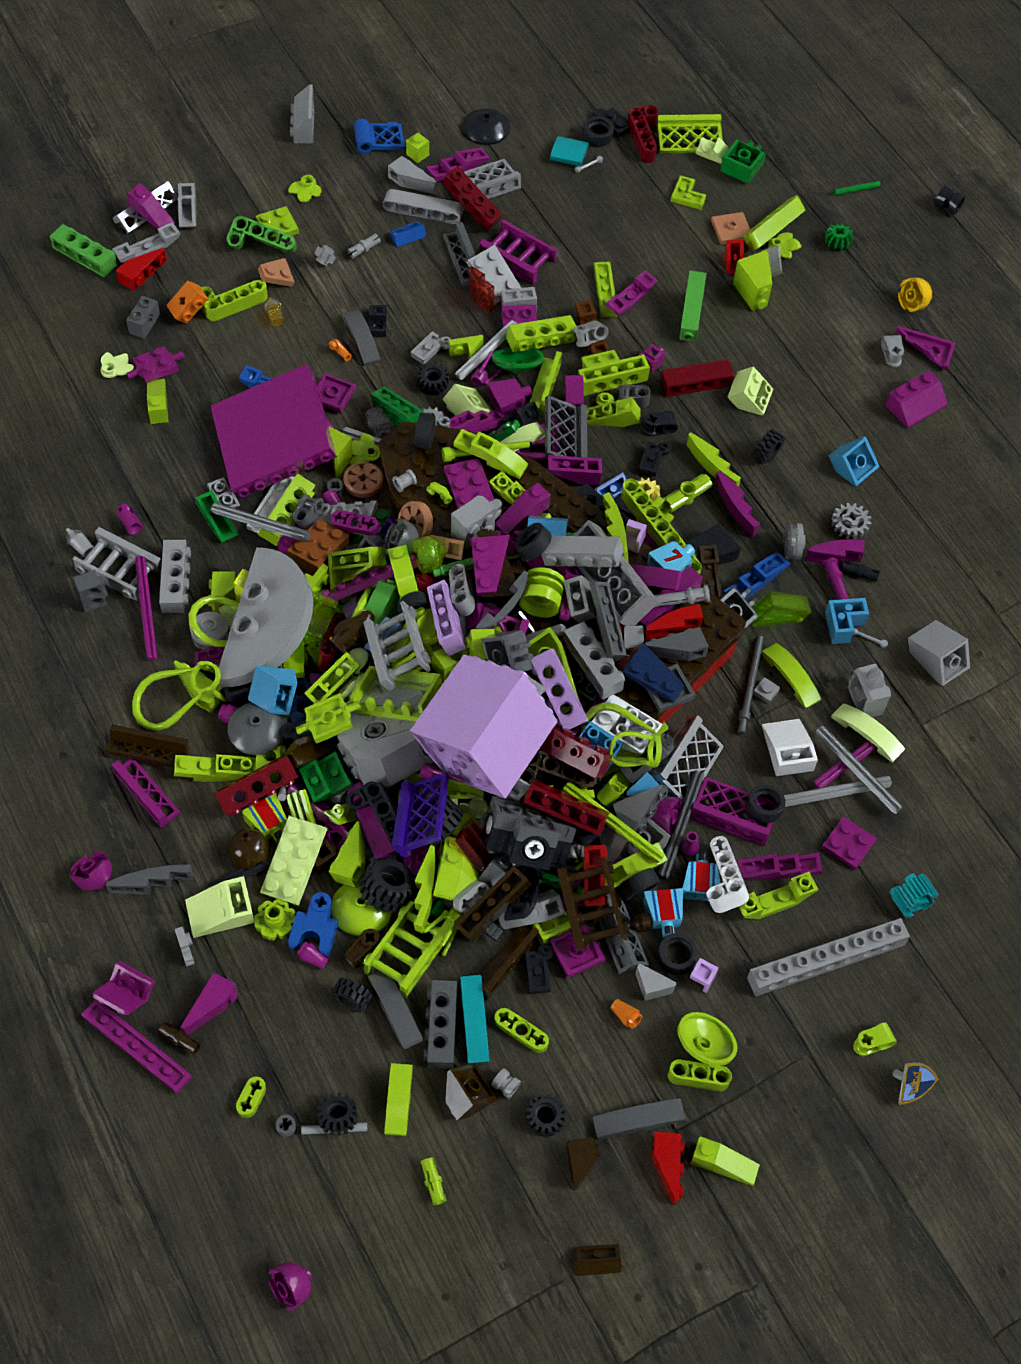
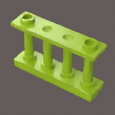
M412 901L400 909L399 917L373 953H368L363 961L364 973L368 975L373 967L399 982V991L405 998H407L441 950V942L451 924L444 922L442 927L435 926L428 932L433 934L434 937L430 943H425L403 930L402 927L407 920L414 923L417 915L413 913L414 902ZM427 922L425 928L428 927L431 923ZM396 935L422 950V955L419 959H414L390 945ZM386 951L409 965L411 970L407 975H402L380 962V957Z

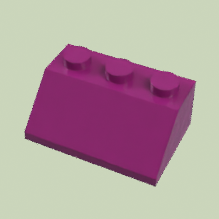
M930 370L889 392L885 404L907 429L948 405L941 382Z

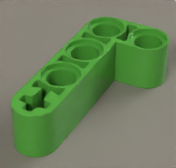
M237 216L233 220L227 236V242L234 250H240L244 246L247 237L286 253L294 252L297 247L296 241L291 235L244 216ZM240 222H245L244 228H238ZM256 228L261 229V233L258 235L253 234ZM272 234L277 235L274 241L269 240V236ZM238 237L240 239L237 244H232L233 238ZM290 241L292 245L286 247L284 242L289 243Z

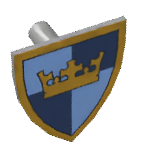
M906 1063L904 1072L898 1069L893 1071V1077L902 1081L898 1104L914 1102L923 1097L938 1081V1077L929 1066L922 1063Z

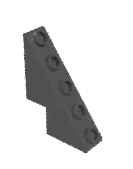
M659 785L613 803L617 818L639 835L642 834L647 827L646 822L656 813L658 803L667 796L668 787ZM608 827L599 835L601 844L607 847L608 862L611 861L613 865L625 859L624 857L628 851L630 852L634 848L632 843L611 827Z

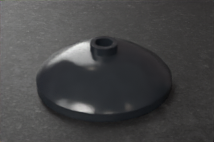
M482 108L472 111L464 118L462 129L464 135L470 141L480 145H494L500 143L508 136L510 123L501 112Z

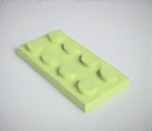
M289 816L260 893L299 906L327 828Z

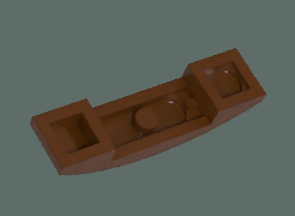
M592 300L575 303L579 325L597 321ZM604 339L587 346L591 355L610 351L607 341H604Z

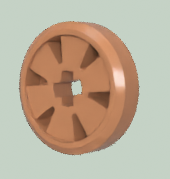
M358 462L352 464L344 473V487L354 497H372L383 487V473L373 463Z
M410 501L403 505L398 518L412 523L418 530L419 541H425L433 527V517L429 507L420 501Z

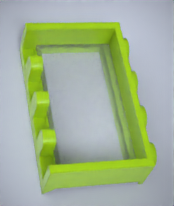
M369 666L350 696L351 703L359 701L361 709H357L354 712L361 715L417 721L443 685L441 675L409 670L396 677V680H394L396 689L389 692L379 682L376 667Z

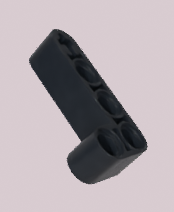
M371 781L350 792L346 798L347 805L352 809H363L371 805L392 845L394 832L390 830L389 825L392 821H396L397 808L383 783ZM373 785L379 787V793L376 796L371 794ZM356 795H360L362 799L358 806L353 802V798ZM383 803H387L389 807L386 814L380 811V806Z

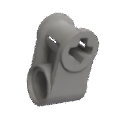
M591 321L584 325L576 326L573 329L577 336L576 345L578 347L588 346L605 339L608 335V328L598 321Z
M901 335L882 336L881 347L887 365L890 367L900 366L902 362L901 356L904 354Z

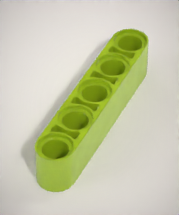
M796 195L788 199L742 236L750 251L761 247L805 211L799 196Z

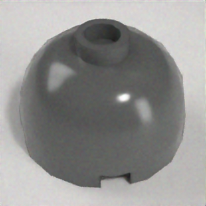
M398 518L397 521L399 522L390 526L384 543L387 544V549L406 545L408 554H412L418 549L420 544L418 530L409 521Z

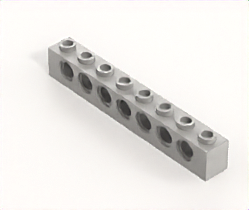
M900 918L750 969L747 979L756 997L905 946L910 935Z

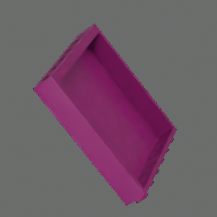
M307 364L211 405L230 488L238 499L247 497L249 494L263 490L270 485L279 483L291 476H296L298 473L312 469L337 457L314 373Z

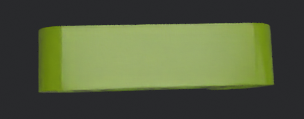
M255 280L215 296L211 288L201 287L208 298L201 307V310L208 320L217 321L263 303L268 297L266 283L262 282V280Z

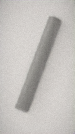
M367 1122L357 1123L352 1131L348 1128V1132L367 1131ZM319 1125L301 1126L302 1135L325 1134L323 1128L321 1129Z

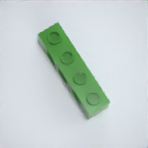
M62 224L50 235L52 248L102 277H106L117 266L116 255L112 250L104 248L98 242L90 240L87 236L81 235L71 227L69 228Z

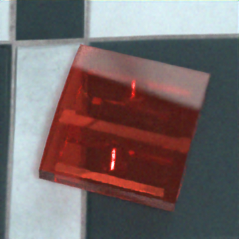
M471 266L469 271V292L475 302L490 313L494 309L495 286L485 281V274Z
M470 818L459 831L455 842L480 873L486 869L487 861L494 857V853L486 849L481 829Z

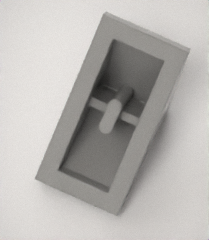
M640 963L638 964L635 975L644 1001L673 993L676 982Z

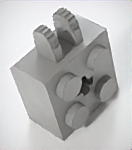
M476 496L451 514V536L454 539L465 541L464 549L467 550L471 547V538L477 537V531L482 529L495 530V519L501 515V500L494 499L489 502L483 496Z
M877 664L854 670L848 690L856 708L871 717L883 715L891 697V691L885 684L883 672L878 668Z

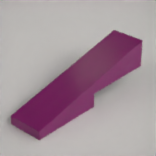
M688 566L682 572L678 591L661 590L657 595L686 591L689 587L692 589L700 588L703 577ZM676 604L654 607L638 623L646 629L656 619L672 612Z

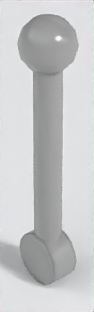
M598 156L596 160H593L581 167H576L575 172L579 173L582 169L588 166H591L597 162L601 163L603 161V157Z
M854 628L853 635L857 634L876 642L882 648L887 647L888 642L886 640H878Z

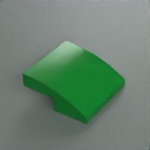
M336 751L320 761L314 759L299 769L314 803L331 798L353 787L343 761Z

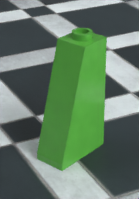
M689 271L679 340L696 342L706 273Z

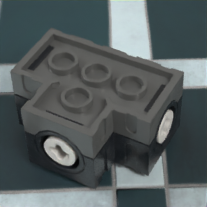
M492 796L481 833L486 849L489 852L507 854L509 863L514 866H529L541 871L542 869L549 870L551 864H566L576 832V826L526 803Z

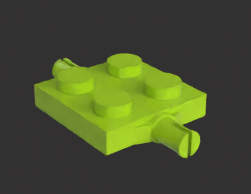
M339 693L304 708L307 716L306 723L295 727L296 731L300 735L310 730L315 742H322L352 729L350 712L361 709L359 701L347 705L342 694Z

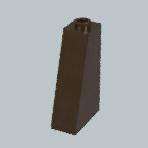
M482 529L477 531V537L498 536L496 530ZM506 554L496 594L480 595L481 603L508 602L514 594L509 589L516 579Z

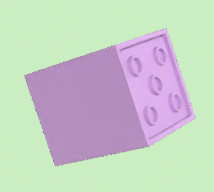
M463 655L410 732L442 772L464 779V784L506 798L557 723V719L553 715V711L545 704V699L536 691L537 688L528 680V675L524 671H516L506 665L500 666L490 660L484 661L477 656Z

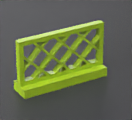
M721 114L658 115L656 128L658 130L660 154L696 153L698 147L694 144L697 141L700 142L704 134L711 138L710 141L717 142V137L722 139ZM717 129V133L713 135L709 130ZM662 130H669L671 133L666 136L662 133ZM685 130L686 133L682 136L677 131ZM693 130H701L702 133L698 136ZM689 134L695 138L692 142L686 139ZM672 135L679 138L676 143L670 139ZM667 141L672 146L670 148H663V144ZM683 141L688 146L682 148L678 144Z

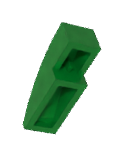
M212 490L195 498L198 509L221 543L238 536L229 518L214 514L211 511L213 503H219Z

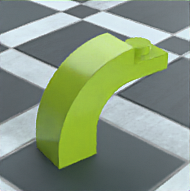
M403 545L387 549L400 599L410 592L418 591L407 546ZM422 605L413 606L414 610L422 607Z

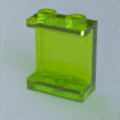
M312 591L313 613L308 630L302 641L310 646L319 647L336 613L338 601Z

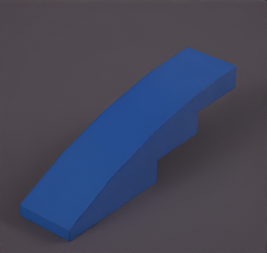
M775 552L755 564L750 572L738 578L737 583L725 589L723 594L733 587L740 594L749 588L751 592L744 597L747 600L777 577L790 563L781 554Z

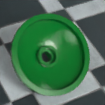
M511 347L496 350L492 354V361L495 365L514 374L529 371L539 366L544 360L543 353L536 349L513 352Z

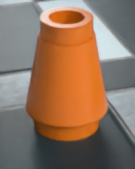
M619 999L615 1000L611 1005V1010L626 1027L633 1029L640 1023L642 1015L638 1009Z

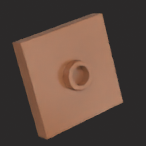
M743 212L714 216L711 219L720 245L726 244V240H742V236L750 230Z

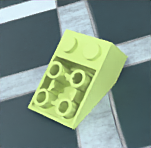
M244 876L223 881L185 900L193 938L254 923Z

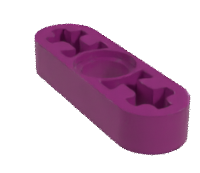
M337 510L330 517L334 527L341 530L364 535H376L381 529L378 520L372 516ZM354 520H360L357 526H351Z

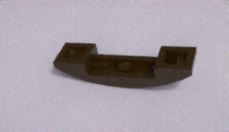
M717 544L698 546V560L702 565L700 575L703 577L701 586L708 585L709 592L715 597L720 598L722 593L717 566L719 563Z

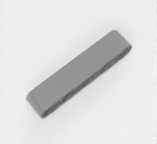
M389 189L386 192L382 203L383 208L389 212L450 224L459 223L464 211V206L456 201Z

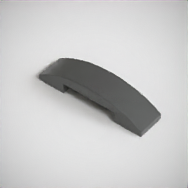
M356 309L342 313L346 327L350 329L358 347V353L363 365L366 366L380 362V356L373 336L361 312Z
M526 571L510 587L509 591L514 595L495 618L487 613L475 629H491L510 613L524 591L528 574Z

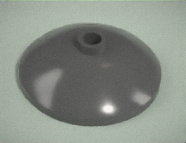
M252 702L239 707L230 717L228 722L229 739L234 747L249 755L267 754L278 748L284 741L285 737L281 733V728L287 723L286 718L281 714L268 713Z

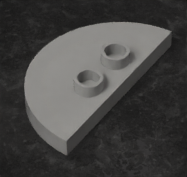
M256 548L219 665L221 673L219 685L221 687H234L252 682L256 665L278 668L296 650L308 630L313 613L311 586L297 564L279 551L268 548Z

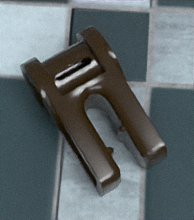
M364 930L345 952L346 961L353 968H358L363 963L367 954H372L380 943L379 934L376 930Z

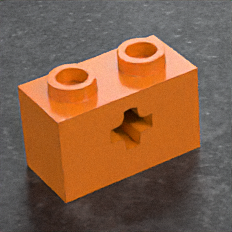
M187 281L166 306L175 319L187 324L208 298L199 285Z

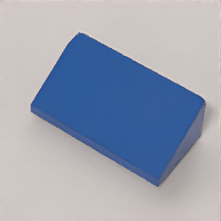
M416 221L389 231L388 235L394 244L400 247L426 237L424 225Z
M620 473L594 488V490L602 496L610 492L614 499L619 493H622L623 482L627 479L623 473Z

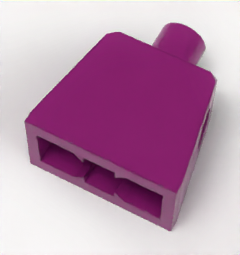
M516 379L488 383V396L495 409L504 416L525 406V397L532 395L530 386L520 387Z

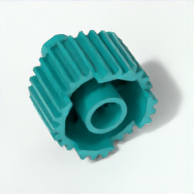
M914 873L904 879L906 883H903L901 886H895L889 892L905 918L914 916L912 912L921 909L924 911L931 907L935 902L933 898L939 895L926 875L920 874L916 876Z

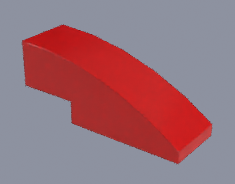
M700 604L674 610L653 621L646 627L645 641L660 639L672 633H681L685 629L701 627L703 615Z
M605 845L584 846L585 865H583V871L603 866L601 858L605 857L607 859V847ZM605 874L584 879V892L607 886ZM607 895L585 900V907L606 906Z

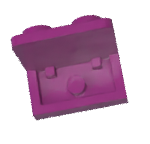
M119 961L115 964L110 981L95 990L92 996L101 1004L115 1009L119 1014L129 1015L148 1002L155 979Z

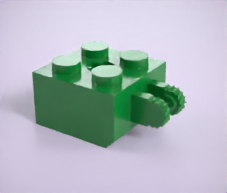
M736 139L722 157L720 171L749 184L763 166L766 153L761 151L762 145L760 144L754 148L753 141L750 140L746 144Z

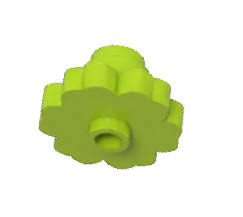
M280 899L274 900L273 903L265 901L258 907V914L254 916L255 929L261 932L264 939H269L270 941L276 940L277 937L285 939L291 933L295 920V910L289 908L287 901Z

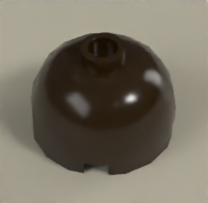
M256 829L241 830L230 840L229 855L238 868H256V864L261 861L263 863L266 862L270 856L271 849L265 835Z

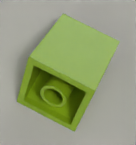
M767 250L740 259L736 265L733 285L752 311L765 308L769 301L772 276Z

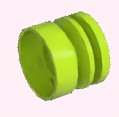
M539 567L530 569L527 572L526 585L520 597V607L526 613L536 617L549 618L555 616L560 609L561 596L565 587L564 577L557 571L549 568Z

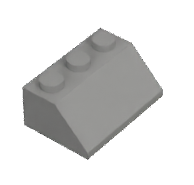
M308 85L294 97V104H291V113H294V115H291V125L293 126H290V136H293L294 143H313L314 96L313 85Z

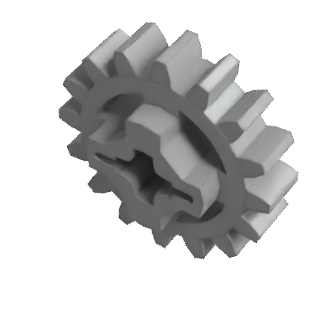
M847 503L846 507L841 504L839 509L836 508L832 515L831 526H835V532L840 531V537L846 535V539H849L852 536L856 540L858 535L862 538L863 534L868 533L872 523L870 522L871 516H867L868 510L863 511V506L856 507V503L853 506Z

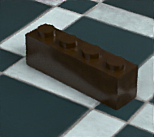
M513 866L454 925L473 943L507 909L508 904L514 903L532 884Z

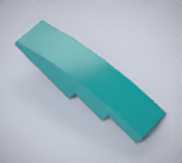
M481 975L460 977L467 1060L468 1063L489 1062Z

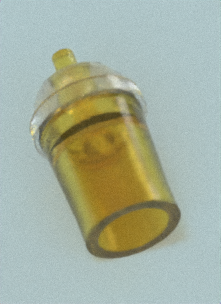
M268 297L264 307L265 312L269 317L271 325L273 327H280L285 323L281 310L282 306L277 300Z

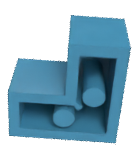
M866 598L828 601L825 616L832 644L850 643L854 634L853 626H865L869 616Z

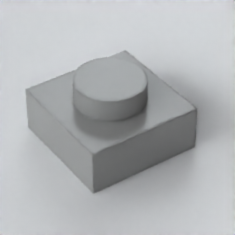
M764 677L755 688L753 695L769 704L779 692L780 687Z

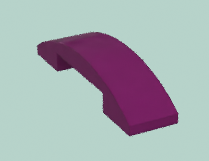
M644 270L635 278L631 285L619 295L616 294L610 299L606 306L619 316L628 311L645 296L658 280Z

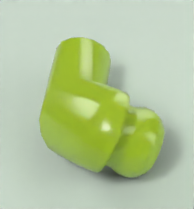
M436 482L430 483V486L427 487L428 493L431 495L438 493L444 504L452 502L453 499L446 487Z

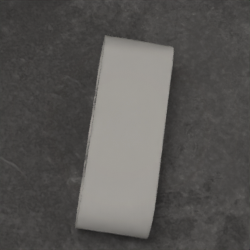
M456 564L449 570L451 601L461 616H468L475 609L473 580L463 564Z

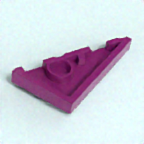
M901 326L897 327V335H901V338L943 370L947 371L956 342Z

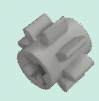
M323 245L322 248L318 246L314 253L317 256L316 260L325 266L328 263L333 264L336 258L333 255L335 251L326 245Z

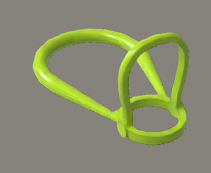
M217 595L200 598L190 609L188 615L189 626L195 636L204 643L214 647H225L227 640L211 638L200 630L196 615L203 605L209 603H222L236 610L239 603L227 597Z
M201 661L193 668L166 670L150 674L141 681L133 696L132 709L137 723L146 730L151 731L168 729L203 694L212 693L220 700L228 702L227 697L215 690L221 678L218 666L212 662ZM200 669L213 672L216 675L212 685L205 689H199L196 685L195 679ZM191 672L190 682L198 695L164 722L155 724L144 719L140 712V700L146 687L153 681Z

